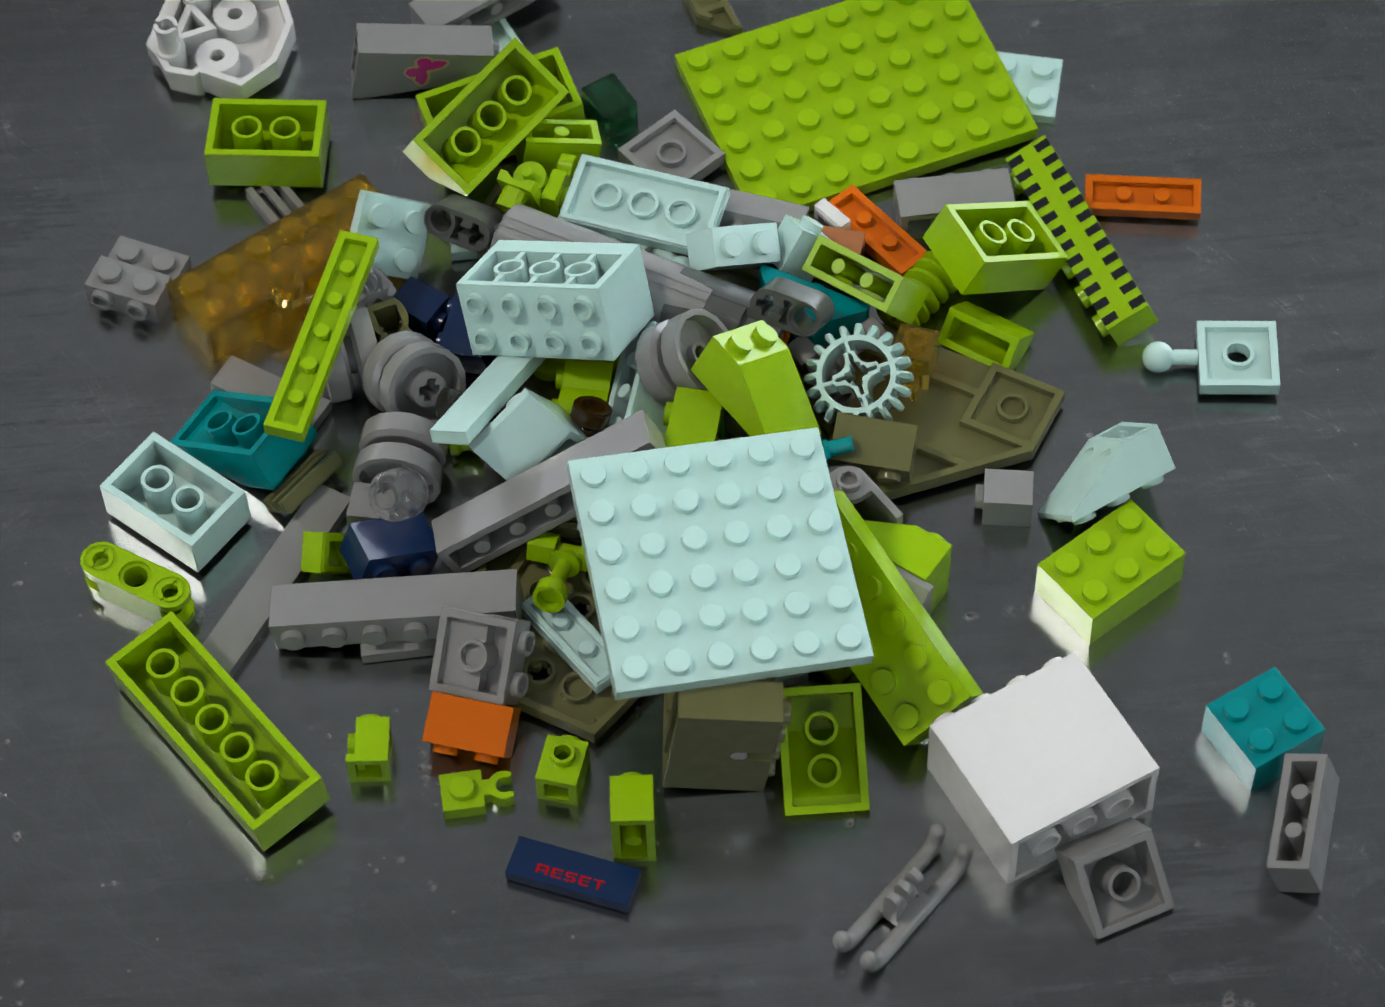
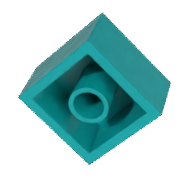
M1273 667L1207 704L1201 731L1248 791L1252 793L1282 776L1285 753L1320 754L1325 728L1277 668Z

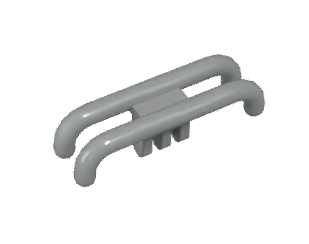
M935 822L931 824L926 840L908 863L846 932L837 931L834 934L832 942L836 951L848 952L855 948L878 921L884 917L896 927L874 951H865L860 957V964L864 971L876 972L881 969L963 876L972 860V845L966 841L959 843L949 866L924 893V876L922 872L940 850L946 835V829L942 823Z

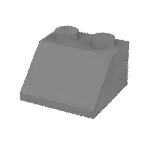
M1130 817L1055 848L1066 888L1094 938L1097 940L1175 908L1152 829L1136 819Z

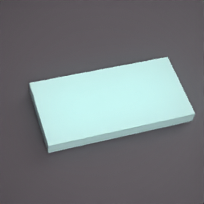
M581 154L558 218L611 238L688 256L685 234L711 227H719L730 197V190L728 187Z

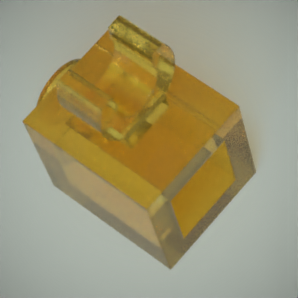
M901 323L895 343L900 342L905 348L899 357L908 356L912 362V365L902 371H909L914 375L912 382L901 385L911 389L910 401L915 402L919 398L920 389L929 390L938 362L940 331Z

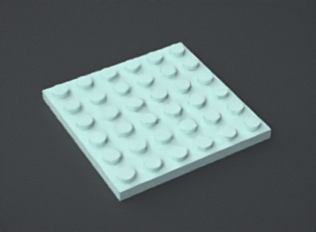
M818 427L568 460L567 473L615 700L872 663L874 654Z

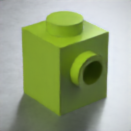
M547 734L535 775L538 799L573 806L579 805L590 766L589 742L582 741L572 735H562L559 737Z

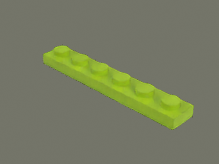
M340 230L264 421L265 434L304 442L379 249L378 238Z

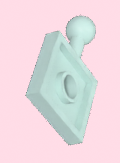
M1196 321V349L1172 350L1168 344L1156 341L1147 345L1142 354L1143 364L1154 373L1165 372L1172 365H1197L1199 394L1279 395L1280 392L1276 321ZM1238 352L1244 354L1248 360L1238 363L1230 360L1228 355Z

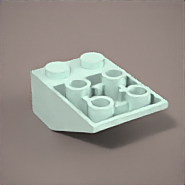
M1121 422L1088 439L1038 511L1039 517L1053 519L1058 523L1068 521L1073 522L1074 525L1082 524L1096 517L1095 511L1105 505L1113 507L1130 499L1129 493L1137 488L1148 489L1163 482V475L1176 468L1158 425Z

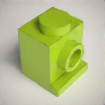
M364 714L356 717L355 733H348L347 740L348 754H346L345 762L349 782L392 781L393 732L390 716L381 717L377 714Z

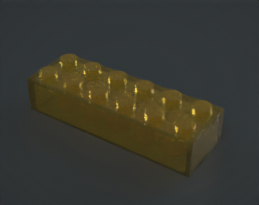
M363 173L166 283L173 314L212 362L310 307L340 230L350 232L360 189L379 193Z

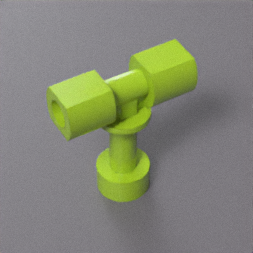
M545 532L527 542L526 560L549 564L552 570L550 576L539 580L533 592V602L544 612H559L563 609L569 596V589L565 584L567 578L576 576L579 571L588 572L583 545L577 546L561 542V534Z

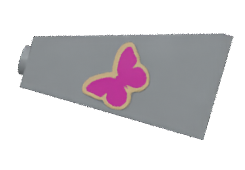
M356 23L350 68L352 99H364L441 87L479 74L500 53L499 41H493L492 26Z

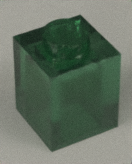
M614 72L581 88L585 116L589 120H597L599 133L605 141L618 135H624L632 128L638 126L637 101Z

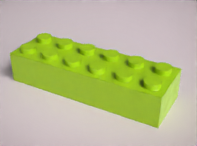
M833 490L874 654L872 663L849 667L904 746L920 744L929 737L930 725L940 715L946 712L955 713L969 706L976 697L984 693L843 491Z
M172 611L105 661L120 689L263 852L331 799L321 776Z

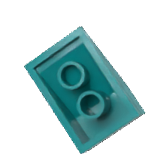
M213 390L170 442L212 470L244 486L274 490L284 480L285 475L297 460L306 453L307 448L318 436V433L311 424L304 442L265 434L263 424L274 397Z

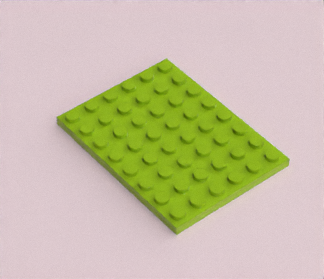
M846 0L675 54V65L712 142L725 153V163L723 165L735 190L808 206L809 212L814 211V205L823 198L829 201L852 184L863 194L894 185V181L918 177L1038 138V127L969 0Z

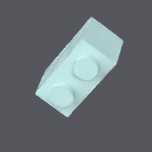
M776 222L711 227L685 234L689 266L701 272L757 267L762 264L766 265L781 261Z

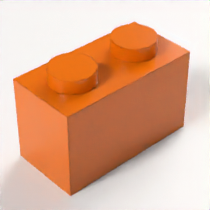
M432 691L422 741L434 743L433 752L457 756L458 750L463 749L474 752L473 760L498 765L499 757L512 758L521 708Z

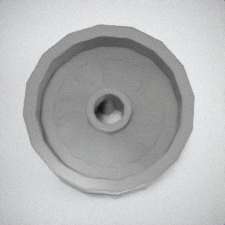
M366 306L355 309L346 332V337H344L328 378L326 387L332 404L352 399L354 386L351 374L356 373L359 386L363 391L362 372L368 355L377 344Z
M691 309L643 330L636 345V365L645 389L656 402L664 406L667 401L673 402L677 386L708 390L690 369L711 338L728 331L719 318L705 309Z
M407 330L392 333L378 342L368 355L362 372L363 391L369 403L382 413L393 411L412 413L427 418L435 424L466 390L465 370L459 358L421 333Z
M394 411L377 414L367 419L362 428L359 441L360 452L356 457L352 474L353 482L402 487L404 503L410 504V508L423 507L435 501L440 494L443 480L442 468L447 460L449 444L432 443L429 430L435 423L427 418L412 413Z

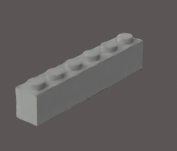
M642 409L433 519L432 527L437 555L454 573L470 572L574 518L576 511L567 473L568 460L666 448L662 432Z
M517 569L272 585L268 627L277 649L300 650L304 647L317 646L338 648L348 644L367 643L370 645H381L385 642L395 641L417 643L423 642L426 639L437 638L441 607H453L522 620L523 589Z

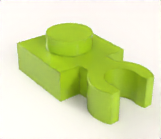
M562 153L557 169L552 170L540 197L544 213L558 218L576 170L574 167L578 159L576 155Z
M481 769L439 775L444 820L486 814L485 803H494L500 807H508L515 804L514 791L501 792L498 790L501 786L512 785L510 771H498L489 779L482 780Z

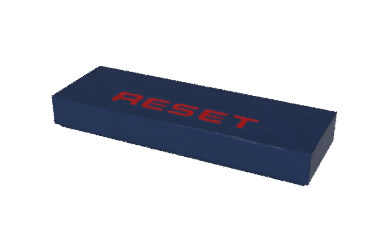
M519 836L505 871L506 879L625 913L629 912L642 877L641 869Z

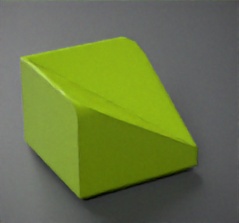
M303 531L301 571L351 575L339 550L346 533Z

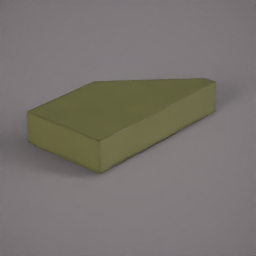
M683 0L696 25L731 36L743 33V27L728 0Z

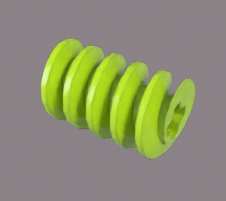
M926 251L922 259H919L913 265V268L909 269L903 276L929 289L912 325L876 308L878 317L887 326L909 333H917L921 328L920 323H926L930 319V314L938 311L940 308L939 304L945 303L949 299V294H954L957 291L939 261L934 258L932 251Z

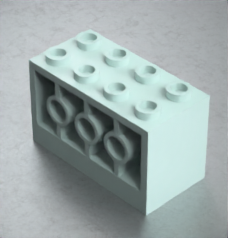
M498 240L456 283L473 355L615 361L654 316L640 244Z

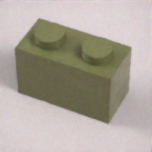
M837 412L832 440L851 435L855 452L832 456L829 459L830 466H854L863 470L867 475L876 476L877 481L889 485H900L901 481L911 482L919 438L918 425Z

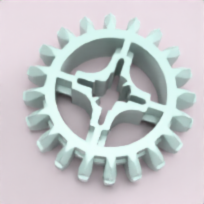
M861 323L855 324L853 335L849 334L845 326H841L839 328L841 338L835 340L830 333L826 334L825 339L829 346L825 349L821 345H815L813 349L820 356V359H808L806 363L809 368L816 372L804 375V381L807 384L815 385L806 391L809 399H818L813 406L814 410L817 413L826 411L824 420L828 424L836 421L837 412L870 418L883 416L885 420L893 421V417L888 410L893 407L897 411L902 412L905 407L897 399L898 396L906 398L912 394L908 387L901 384L910 383L914 380L912 372L902 371L912 365L911 359L908 356L899 357L905 350L902 343L899 342L891 345L894 337L890 332L884 333L879 338V328L875 325H872L867 335H865ZM856 349L874 350L882 354L888 361L880 364L877 361L863 362L858 356ZM844 355V368L838 374L833 375L831 381H828L832 366ZM854 362L864 374L862 377L864 394L854 382L856 379ZM890 375L887 389L874 402V387L886 380L885 376ZM840 392L841 395L848 393L856 394L862 407L852 408L843 406L834 401L830 395Z

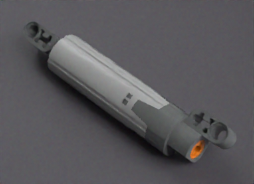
M456 194L448 195L430 206L424 214V225L431 235L476 252L484 250L488 246L491 248L498 240L624 243L522 204L514 205L502 215L500 211L493 207ZM444 211L450 215L451 221L446 218ZM641 249L654 310V316L649 322L655 320L659 323L691 309H705L717 316L728 331L764 320L788 346L794 334L803 337L812 336L826 325L834 315V304L827 294L781 277L773 278L755 292ZM805 307L815 313L816 320L811 319L807 315Z

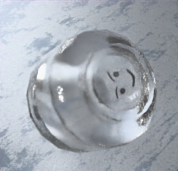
M406 466L380 472L373 478L368 490V499L372 510L382 520L389 522H398L416 517L425 509L429 498L428 485L423 475L414 468Z

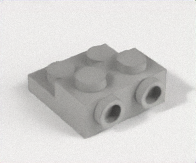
M119 236L109 256H100L84 284L88 301L102 310L111 309L127 314L135 320H147L160 324L192 264L190 256Z
M441 607L428 690L499 705L518 704V698L524 697L529 684L528 675L523 673L525 656H530L535 646V634L529 631L531 621L496 614H483L453 607Z

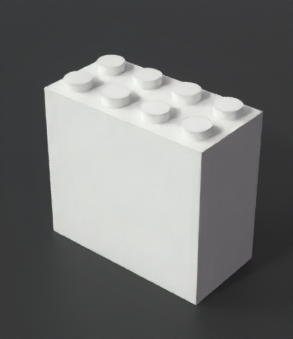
M1076 652L1063 658L1055 657L1046 662L1040 670L1028 676H1017L1004 688L992 694L985 693L979 695L969 706L955 713L946 712L940 715L930 725L927 768L1007 885L1056 860L1055 848L1130 817L1135 819L1153 809L1159 766Z

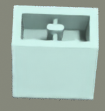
M525 388L507 402L506 408L480 431L478 436L469 444V447L507 481L582 442L588 437L571 419L563 407Z

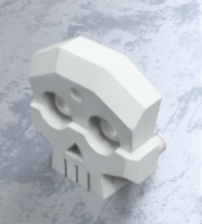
M165 0L160 14L155 20V24H153L146 47L152 66L160 67L171 90L196 96H204L207 92L220 98L247 99L280 78L295 43L296 35L293 19L286 0Z

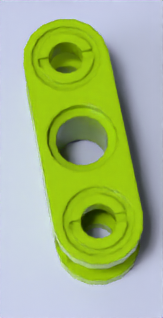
M95 542L83 550L80 557L81 568L85 574L87 587L95 596L153 623L159 621L168 612H176L182 609L181 612L176 614V616L185 626L193 620L196 614L195 603L191 597L190 584L182 575L109 542ZM137 584H143L139 587H133Z

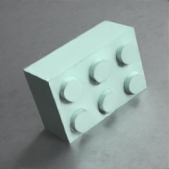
M154 431L100 485L107 513L196 572H199L251 518L245 490Z

